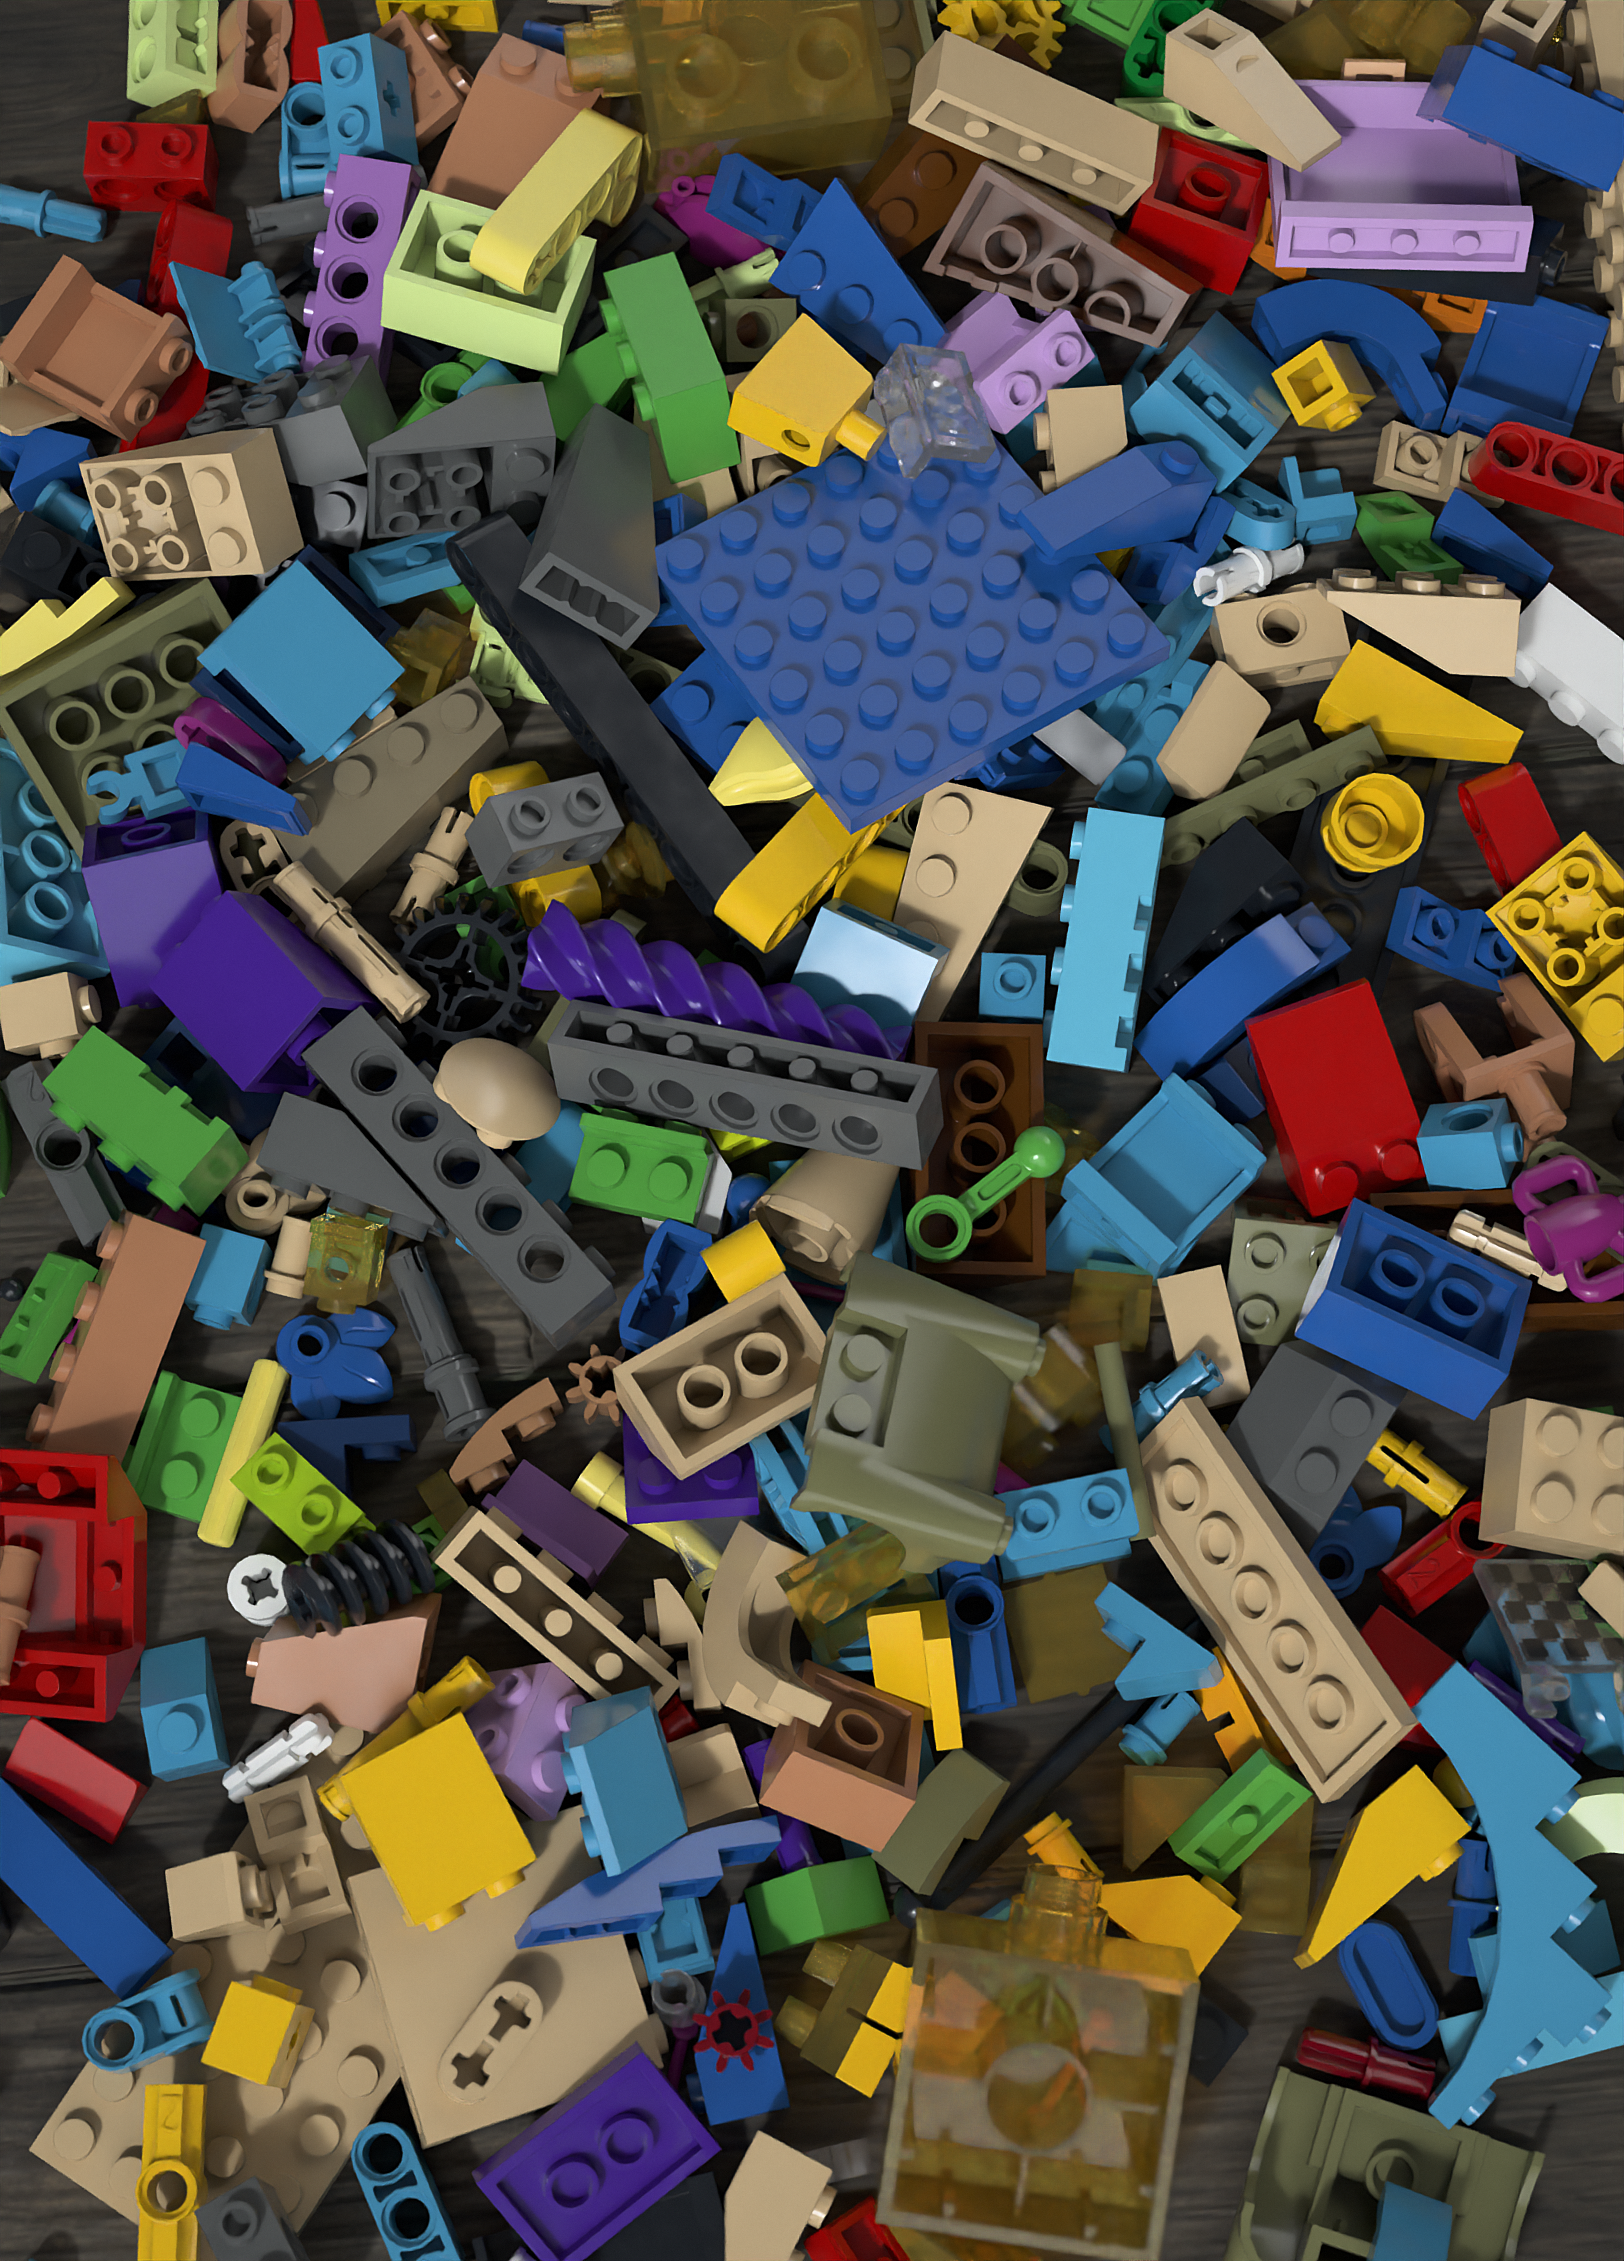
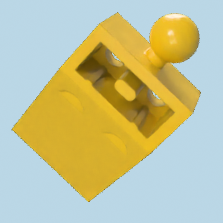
M1448 1756L1442 1759L1436 1766L1433 1773V1783L1416 1764L1349 1820L1293 1957V1960L1301 1969L1318 1962L1418 1874L1427 1882L1433 1876H1438L1466 1851L1458 1840L1472 1828L1455 1808H1466L1475 1803Z

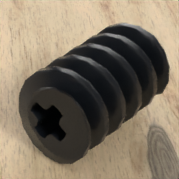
M395 1519L382 1521L376 1528V1531L362 1530L358 1532L352 1542L340 1540L334 1543L329 1553L326 1551L311 1553L306 1560V1564L301 1561L287 1564L282 1572L281 1579L284 1597L289 1610L304 1635L311 1639L316 1636V1624L318 1623L322 1625L330 1636L336 1637L340 1635L343 1630L340 1617L342 1612L352 1624L356 1626L364 1624L366 1613L363 1603L366 1601L377 1615L386 1614L389 1610L388 1591L391 1592L392 1596L400 1604L405 1605L411 1602L413 1596L410 1581L412 1580L416 1587L425 1594L433 1592L436 1587L430 1558L423 1541L409 1524Z

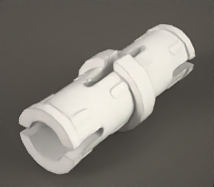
M1299 543L1286 550L1264 551L1257 547L1243 545L1232 551L1233 554L1229 555L1228 559L1200 568L1196 572L1193 586L1197 597L1211 590H1217V592L1204 597L1202 603L1210 607L1217 606L1223 601L1241 593L1257 594L1265 590V586L1269 585L1272 580L1286 574L1295 573L1302 568L1304 563L1303 547Z

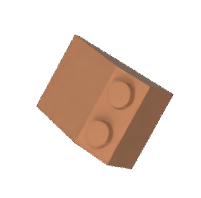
M503 33L476 75L426 191L496 211L584 108L589 107L610 117L613 74Z

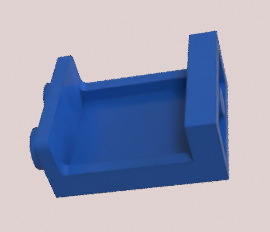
M1543 296L1538 298L1533 307L1488 301L1480 329L1476 333L1440 433L1451 436L1460 430L1484 439L1495 426L1511 421L1569 438L1611 321L1608 318L1599 316L1588 306L1578 303L1566 305Z

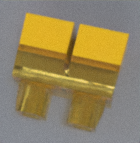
M818 1938L804 1964L802 1972L834 1988L822 2012L789 1995L772 2027L791 2044L802 2049L800 2057L871 2099L899 2041L847 2014L846 2011L851 2009L902 2037L930 1983V1979L856 1944L852 1951L841 1944Z

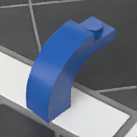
M1318 279L1293 283L1256 298L1251 327L1267 358L1278 368L1319 340L1349 344L1357 361L1371 368L1385 381L1409 426L1432 434L1439 431L1446 406L1449 402L1446 386L1441 376L1434 371L1442 344L1426 321L1403 301L1370 285L1334 279Z
M1313 902L1285 918L1280 913L1242 938L1191 979L1154 1015L1132 1044L1162 1081L1174 1072L1186 1082L1232 1045L1246 1030L1244 1021L1266 1013L1297 989L1334 968L1346 958L1352 949Z

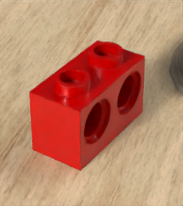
M88 122L83 176L96 208L108 211L163 212L167 203L171 199L176 198L215 213L220 160L208 125Z

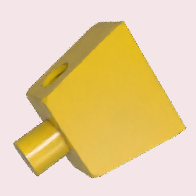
M804 313L801 314L734 390L727 425L732 429L810 467L820 466L839 443L865 461H868L877 452L888 431L864 414L867 410L875 382L872 375L814 320Z

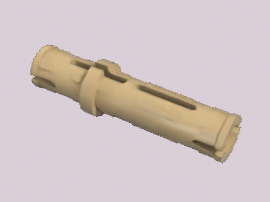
M301 861L289 864L273 880L274 884L270 886L271 891L300 917V920L306 925V934L314 942L322 941L331 949L364 986L386 1006L400 1024L409 1021L427 1004L426 1000L430 998V994L400 967L401 965L363 929L350 914L352 908L342 897L334 898L305 868Z

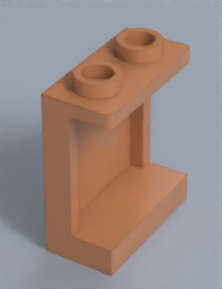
M63 254L0 345V361L20 383L131 443L139 430L152 420L157 411L159 401L174 379L181 375L189 366L195 350V340L179 317L170 312L165 313L161 317L97 283L81 263Z

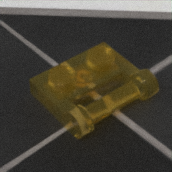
M867 1522L775 1576L807 1641L824 1667L841 1658L839 1651L868 1635L866 1612L869 1609L938 1600L925 1573L909 1572L899 1568L900 1559L905 1553L903 1543L892 1533L874 1523ZM900 1579L903 1580L902 1584L825 1628V1623L837 1618L842 1613L886 1587L895 1584Z

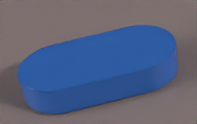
M1376 1919L1365 1920L1338 1943L1337 1962L1372 2032L1382 2044L1399 2051H1408L1422 2047L1432 2039L1437 2030V2021H1439L1437 2003L1400 1933L1384 1921Z

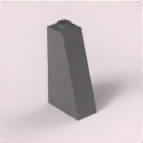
M595 403L565 441L518 588L627 650L658 615L660 608L658 569L654 548L656 547L649 434L600 404Z

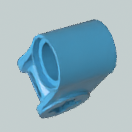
M305 82L289 89L281 105L282 149L279 154V176L283 201L324 193L328 172L330 170L337 171V167L332 165L322 85ZM319 115L324 117L322 121L315 125L306 126L300 124L308 116Z
M191 1968L167 1977L145 1988L140 1994L94 2015L84 2028L82 2038L84 2053L89 2061L102 2070L125 2074L134 2072L164 2057L177 2055L209 2041L216 2021H211L198 1989L197 1982L201 1979L198 1968ZM177 1999L187 2020V2025H185L178 2005L176 2003ZM126 2022L134 2031V2046L127 2056L112 2061L106 2057L102 2050L103 2034L114 2023Z

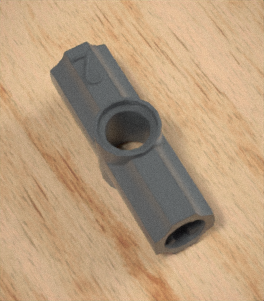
M49 1058L35 1062L29 1061L12 1070L9 1076L0 1082V1086L33 1148L35 1160L45 1171L84 1249L89 1251L97 1248L107 1222L110 1219L118 1221L122 1209L128 1210L102 1160L101 1152L97 1149L98 1146L90 1137L86 1127L77 1134L49 1110L55 1101L42 1083L55 1069L52 1061ZM76 1142L82 1145L78 1159L72 1164L66 1166L54 1165L55 1154L64 1144Z

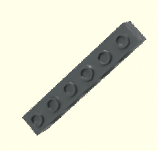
M572 999L547 1042L557 1095L560 1099L618 1109L625 1112L921 1171L944 1126L939 1074L936 1068L614 1008Z
M360 1005L301 1054L311 1074L559 1351L617 1301L613 1286L610 1283V1280L616 1275L615 1271L592 1245L582 1251L567 1235L574 1228L572 1223L551 1199L548 1198L540 1205L525 1187L532 1180L511 1154L506 1152L498 1158L479 1139L476 1128L465 1121L449 1103L441 1100L436 1095L433 1082L438 1073L425 1060L416 1067L404 1054L402 1049L408 1045V1042L396 1026L385 1015L375 1021ZM380 1071L397 1073L395 1082L388 1089L380 1092L366 1089L368 1081L374 1074ZM422 1116H432L438 1119L435 1130L428 1136L414 1138L407 1135L408 1128L415 1119ZM474 1162L480 1165L479 1172L472 1181L465 1184H454L448 1181L450 1171L457 1164ZM503 1208H515L522 1212L520 1221L510 1230L496 1231L489 1227L492 1216ZM555 1254L564 1259L563 1267L553 1277L538 1278L531 1274L534 1262L543 1255Z

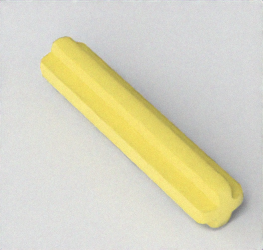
M258 1359L254 1363L197 1531L198 1537L211 1545L230 1548L234 1543L248 1498L230 1479L269 1439L290 1376L282 1365L276 1361Z

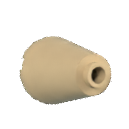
M810 1148L755 1201L749 1211V1223L757 1219L768 1238L770 1239L772 1236L786 1248L781 1259L791 1267L814 1279L833 1285L844 1286L846 1282L839 1280L840 1273L855 1252L860 1250L870 1255L873 1254L901 1166Z

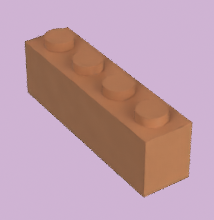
M122 1209L118 1221L110 1219L107 1222L97 1246L96 1255L102 1257L103 1261L95 1282L86 1280L75 1302L73 1317L80 1319L72 1342L71 1344L66 1342L60 1344L51 1365L49 1378L56 1381L47 1405L39 1403L36 1406L28 1424L26 1441L32 1442L30 1449L115 1454L120 1465L122 1464L204 1250L206 1240L126 1209Z

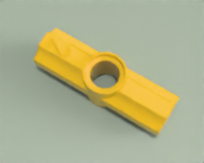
M145 2084L142 2169L135 2188L136 2204L140 2209L137 2261H200L202 2228L194 2211L206 2204L208 2196V2184L204 2175L207 2085ZM170 2171H176L183 2176L188 2189L185 2202L174 2212L163 2208L157 2200L156 2194L158 2182L162 2176Z

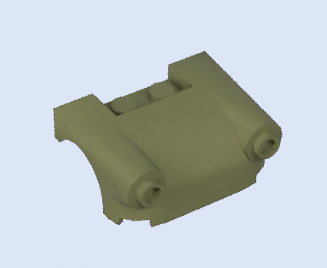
M857 1250L840 1273L839 1280L846 1282L847 1287L844 1301L835 1311L833 1323L827 1332L806 1428L803 1448H805L804 1455L810 1456L804 1484L791 1498L789 1508L800 1512H831L849 1515L886 1529L903 1543L905 1553L900 1559L899 1568L909 1572L932 1574L935 1569L954 1561L985 1564L993 1554L1001 1556L1004 1553L1013 1530V1517L1005 1515V1503L1000 1499L992 1497L1014 1383H1020L1025 1375L1034 1377L1038 1373L1045 1356L1046 1340L1039 1337V1324L1032 1320Z
M1279 2066L1274 2071L1246 2179L1222 2261H1367V2254L1376 2232L1377 2204L1386 2181L1452 2206L1451 2233L1446 2261H1514L1525 2212L1541 2171L1545 2154L1537 2151H1527L1491 2139L1489 2136L1456 2124L1448 2130L1435 2117L1348 2088L1326 2084L1290 2072V2069Z

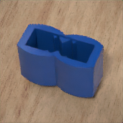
M672 1219L664 1221L655 1231L648 1243L644 1256L643 1269L645 1278L631 1290L620 1314L619 1334L622 1345L626 1348L628 1355L635 1357L692 1324L691 1310L702 1301L713 1281V1276L699 1253L713 1244L711 1234Z

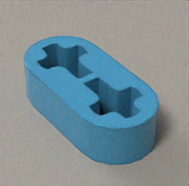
M1237 477L1217 496L1222 497L1236 507L1224 534L1246 546L1257 547L1264 551L1280 550L1291 545L1294 536L1296 510L1288 502L1241 477Z

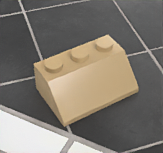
M782 1273L730 1304L723 1306L613 1368L617 1399L649 1450L681 1481L748 1443L760 1434L776 1427L781 1422L809 1408L813 1401L826 1336L786 1275Z

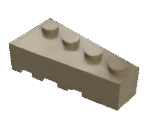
M469 675L342 753L333 761L326 763L287 787L283 791L297 798L313 824L309 835H304V837L271 829L287 862L291 864L295 861H301L305 868L334 898L342 897L351 906L366 890L370 892L387 875L386 870L410 845L415 847L431 831L429 826L441 815L444 807L455 806L469 792L472 776L479 772L491 770L510 750L503 723Z

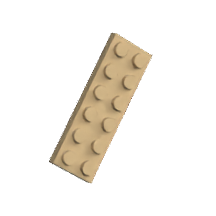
M1200 1397L1182 1398L1139 1445L1156 1534L1155 1537L1148 1539L1322 1804L1340 1799L1419 1721Z

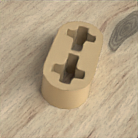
M507 1981L496 1985L484 1997L444 2051L438 2063L437 2079L441 2090L448 2098L458 2103L473 2104L484 2100L496 2089L534 2037L543 2020V2006L539 1995L532 1987L522 1982ZM517 1996L526 2003L521 2014L528 2021V2024L524 2030L519 2026L513 2025L498 2042L488 2034L500 2017L499 2011L493 2005L497 1999L508 2004ZM482 2043L492 2051L480 2068V2072L487 2080L482 2087L477 2083L471 2082L462 2089L453 2082L457 2077L458 2070L451 2062L456 2055L467 2060Z

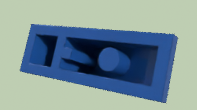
M1182 439L1136 446L1019 510L1015 520L1051 561L1188 538L1218 479L1200 460L1198 453L1191 446L1185 444Z
M745 1903L732 1905L730 1908L705 2015L708 2017L717 2009L712 1994L716 1990L724 1997L726 2004H737L741 1992L746 1988L751 1991L748 2009L754 2015L762 2010L769 2009ZM732 2012L726 2013L721 2017L723 2029L715 2034V2039L718 2045L729 2042L737 2051L747 2045L744 2034L753 2028L750 2018L739 2021ZM771 2018L759 2026L760 2035L768 2037L775 2043L774 2049L756 2046L750 2053L755 2070L749 2072L743 2066L741 2058H730L727 2069L721 2074L716 2072V2063L720 2055L716 2050L712 2048L704 2053H695L698 2072L686 2075L688 2091L693 2111L696 2115L707 2113L710 2126H717L791 2108ZM702 2026L699 2041L707 2038L706 2027Z

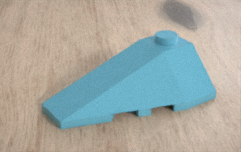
M0 738V987L63 972H69L87 980L105 977L110 972L87 887L82 876V862L74 849L71 848L68 839L6 739Z

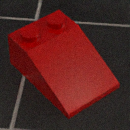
M1365 977L1244 1021L1288 1189L1312 1218L1346 1207L1353 1198L1362 1201L1367 1199L1370 1193H1384L1426 1177L1416 1139L1421 1127L1420 1120L1370 983Z

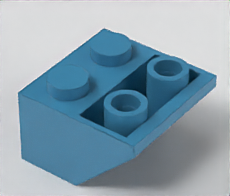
M650 1685L572 1707L570 1731L562 1733L565 1753L560 1754L562 1769L570 1793L574 1794L581 1791L583 1793L581 1801L585 1816L580 1817V1825L590 1858L601 1855L607 1875L611 1877L625 1872L688 1832L687 1807Z

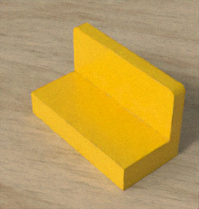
M945 1600L869 1609L866 1612L875 1688L925 1708L924 1721L933 1720L936 1751L963 1748Z

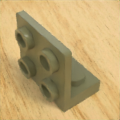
M1241 1195L1232 1204L1230 1216L1232 1242L1226 1288L1239 1342L1280 1346L1282 1343L1302 1340L1294 1336L1308 1289L1348 1206L1312 1218L1299 1201Z

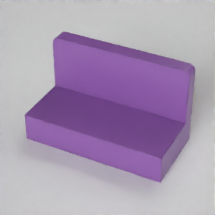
M523 1459L496 1497L488 1493L481 1502L485 1513L494 1505L524 1531L519 1536L520 1540L539 1553L543 1549L548 1551L574 1574L573 1578L591 1591L630 1539L626 1531L570 1494V1491L525 1459Z

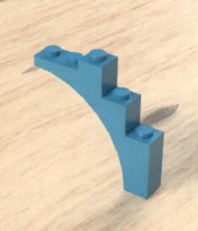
M1454 1661L1410 1708L1421 1725L1447 1753L1473 1798L1491 1849L1498 1896L1496 1958L1482 2012L1459 2059L1427 2100L1428 2110L1448 2130L1460 2118L1467 2125L1472 2124L1487 2109L1496 2097V2094L1489 2087L1507 2067L1516 2075L1532 2061L1543 2047V2043L1536 2036L1544 2028L1565 2048L1575 2037L1583 2044L1588 2042L1610 2018L1612 2013L1604 2006L1613 1997L1606 1987L1551 1937L1559 1927L1567 1934H1570L1583 1922L1596 1906V1903L1588 1896L1597 1886L1535 1828L1543 1818L1553 1826L1571 1809L1581 1796L1572 1787L1582 1777L1457 1661Z

